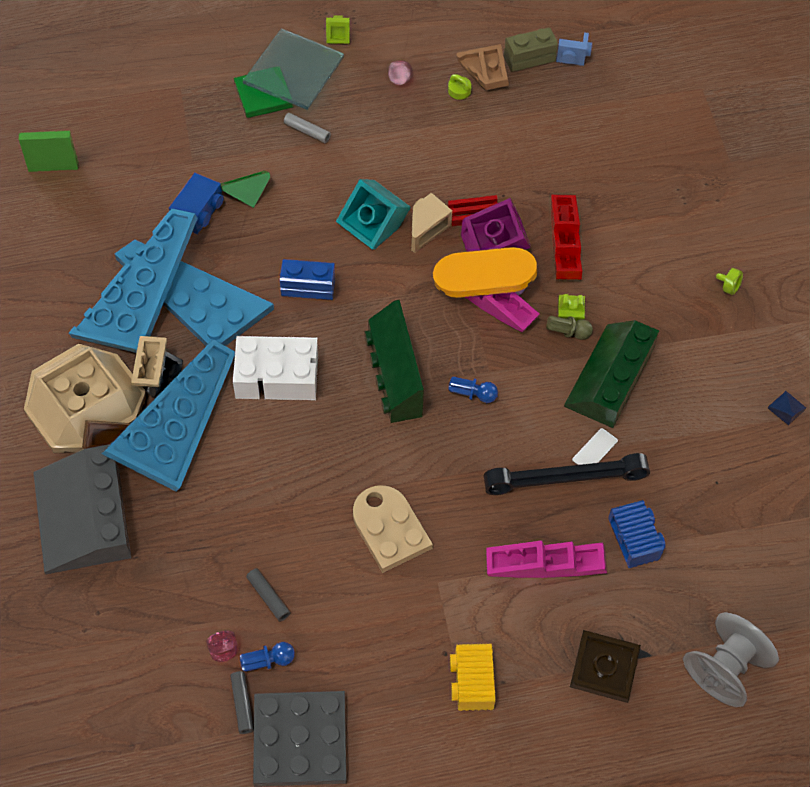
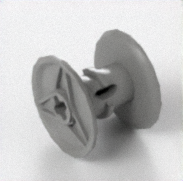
M725 612L719 614L715 621L717 632L724 642L723 645H717L715 648L717 653L712 657L699 651L687 652L683 662L693 680L708 694L724 704L742 707L747 701V695L744 686L737 676L740 672L745 674L748 669V663L762 668L775 667L779 662V656L771 640L759 628L738 615Z

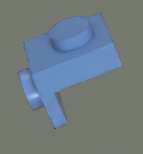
M584 33L583 42L559 39L556 62L584 66L585 56L590 57L592 42H588L589 33Z

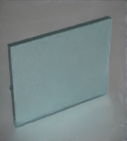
M281 28L244 78L243 84L308 110L343 59L344 53Z

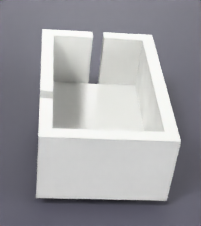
M237 336L233 374L235 399H260L258 381H263L265 399L316 400L317 338Z

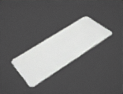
M601 428L572 460L578 465L598 463L618 442V439Z

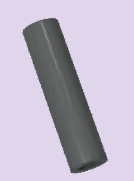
M259 569L251 570L246 578L279 622L285 620L291 612Z
M234 672L230 677L238 730L240 734H248L254 731L246 676L245 672Z

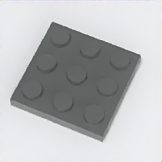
M345 691L254 694V787L346 784Z

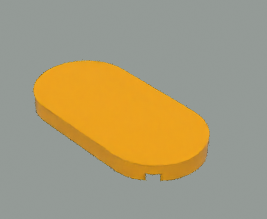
M514 247L454 253L445 256L435 265L433 279L436 288L439 291L445 292V295L450 297L517 292L528 287V283L535 280L537 276V263L530 252Z

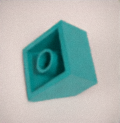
M359 179L336 222L368 247L376 249L399 229L411 207L377 181Z

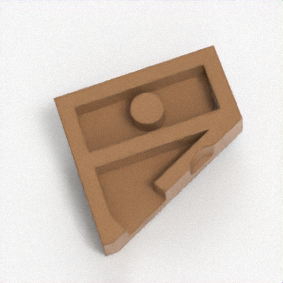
M501 44L457 53L458 62L485 90L509 86Z

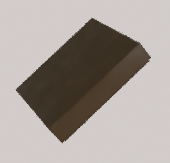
M583 630L570 688L628 703L641 645Z

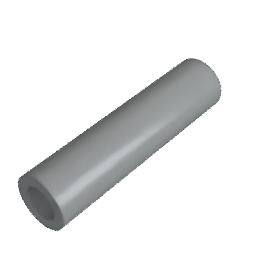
M287 113L284 118V124L323 143H327L330 139V132L291 113Z

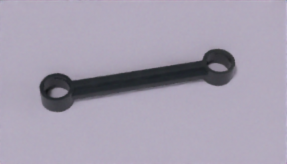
M633 453L624 456L619 461L511 472L507 468H494L485 472L483 478L487 494L503 495L510 492L513 488L623 477L628 481H636L647 477L650 474V468L645 454Z

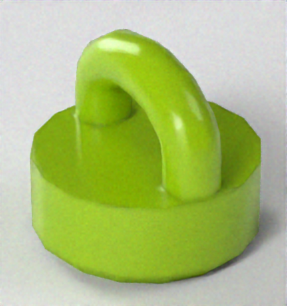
M453 74L448 83V93L454 99H466L471 94L472 84L469 79Z
M732 268L727 276L721 273L716 275L718 280L724 282L723 292L734 295L738 291L743 279L742 271Z

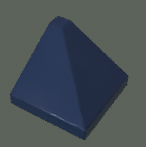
M785 391L768 406V409L789 425L806 410V407Z

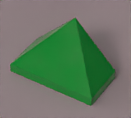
M264 170L221 183V189L254 208L270 179V173Z

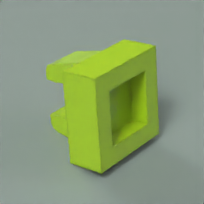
M341 15L326 18V43L350 44V18H343Z
M559 295L558 317L567 319L571 316L575 318V321L585 319V296Z

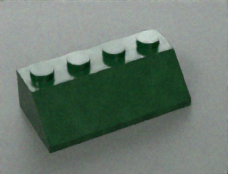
M400 299L394 300L368 320V330L364 331L367 347L371 346L373 351L370 353L372 368H377L379 374L375 375L378 391L383 390L384 398H381L383 413L389 414L391 423L421 418L423 416L424 388Z
M636 320L607 324L569 394L564 407L614 428L655 348L659 330Z

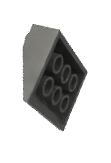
M109 445L83 449L33 472L45 575L131 558L118 462L102 454Z

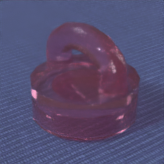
M395 61L389 66L388 76L397 85L405 84L413 78V69L407 61Z
M226 630L215 633L206 641L209 653L214 661H228L238 652L237 640L232 631Z

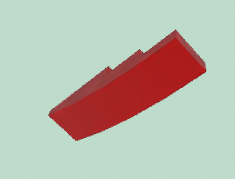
M551 195L552 240L556 279L582 280L580 220L576 195Z

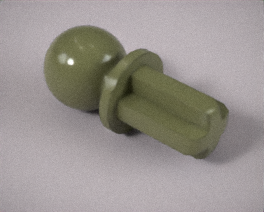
M549 316L547 319L546 328L564 333L565 337L574 335L579 340H586L593 332L591 323L584 319L575 321V318L571 316L567 319Z

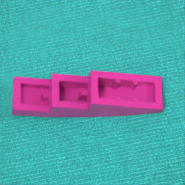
M515 292L465 297L485 312L520 332H523L539 316V313Z
M543 541L486 548L488 576L551 578L607 573L603 542L574 546L573 541L544 545Z

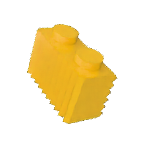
M492 644L456 645L455 654H450V672H456V683H451L452 701H457L459 711L493 710L495 706Z

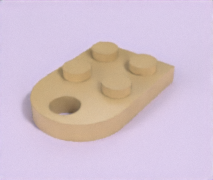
M374 486L364 490L355 500L353 506L354 524L382 573L433 549V544L406 498L398 490L389 486ZM372 497H378L382 500V504L378 507H371L367 504V501Z

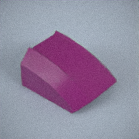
M511 198L463 219L461 237L466 252L511 247L526 250L531 246L522 219Z

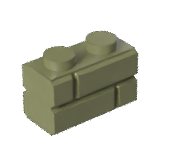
M551 28L517 34L516 36L505 38L504 58L511 72L556 61L558 43Z

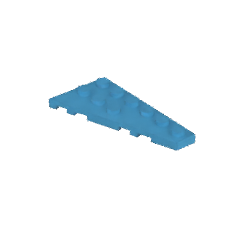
M171 208L152 231L153 236L144 246L141 245L135 252L137 254L130 264L126 263L101 293V299L93 308H89L85 312V318L77 327L74 326L70 330L69 335L75 339L137 353L140 336H151L198 219L195 213Z
M133 240L115 253L116 260L122 266L126 263L130 264L137 255L135 252L141 245L144 246L145 244ZM180 261L163 303L205 346L212 340L224 346L228 345L237 336H240L274 310L273 303Z
M212 340L102 454L174 491L179 490L229 371L235 351Z

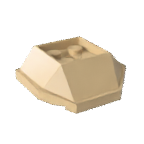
M77 344L32 370L24 411L53 453H64L65 451L77 453L83 450L82 443L86 420L132 423L141 414L147 394L142 386L131 384L133 374L118 354Z

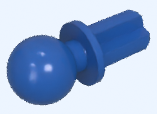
M452 377L449 382L450 392L469 396L470 400L473 399V395H477L480 401L491 403L498 396V389L491 382H483L477 385V379L475 378L471 381L458 377Z
M287 642L277 643L271 651L267 650V646H263L262 650L241 654V668L245 672L263 667L271 669L270 663L272 662L280 666H286L293 661L295 651L293 646Z

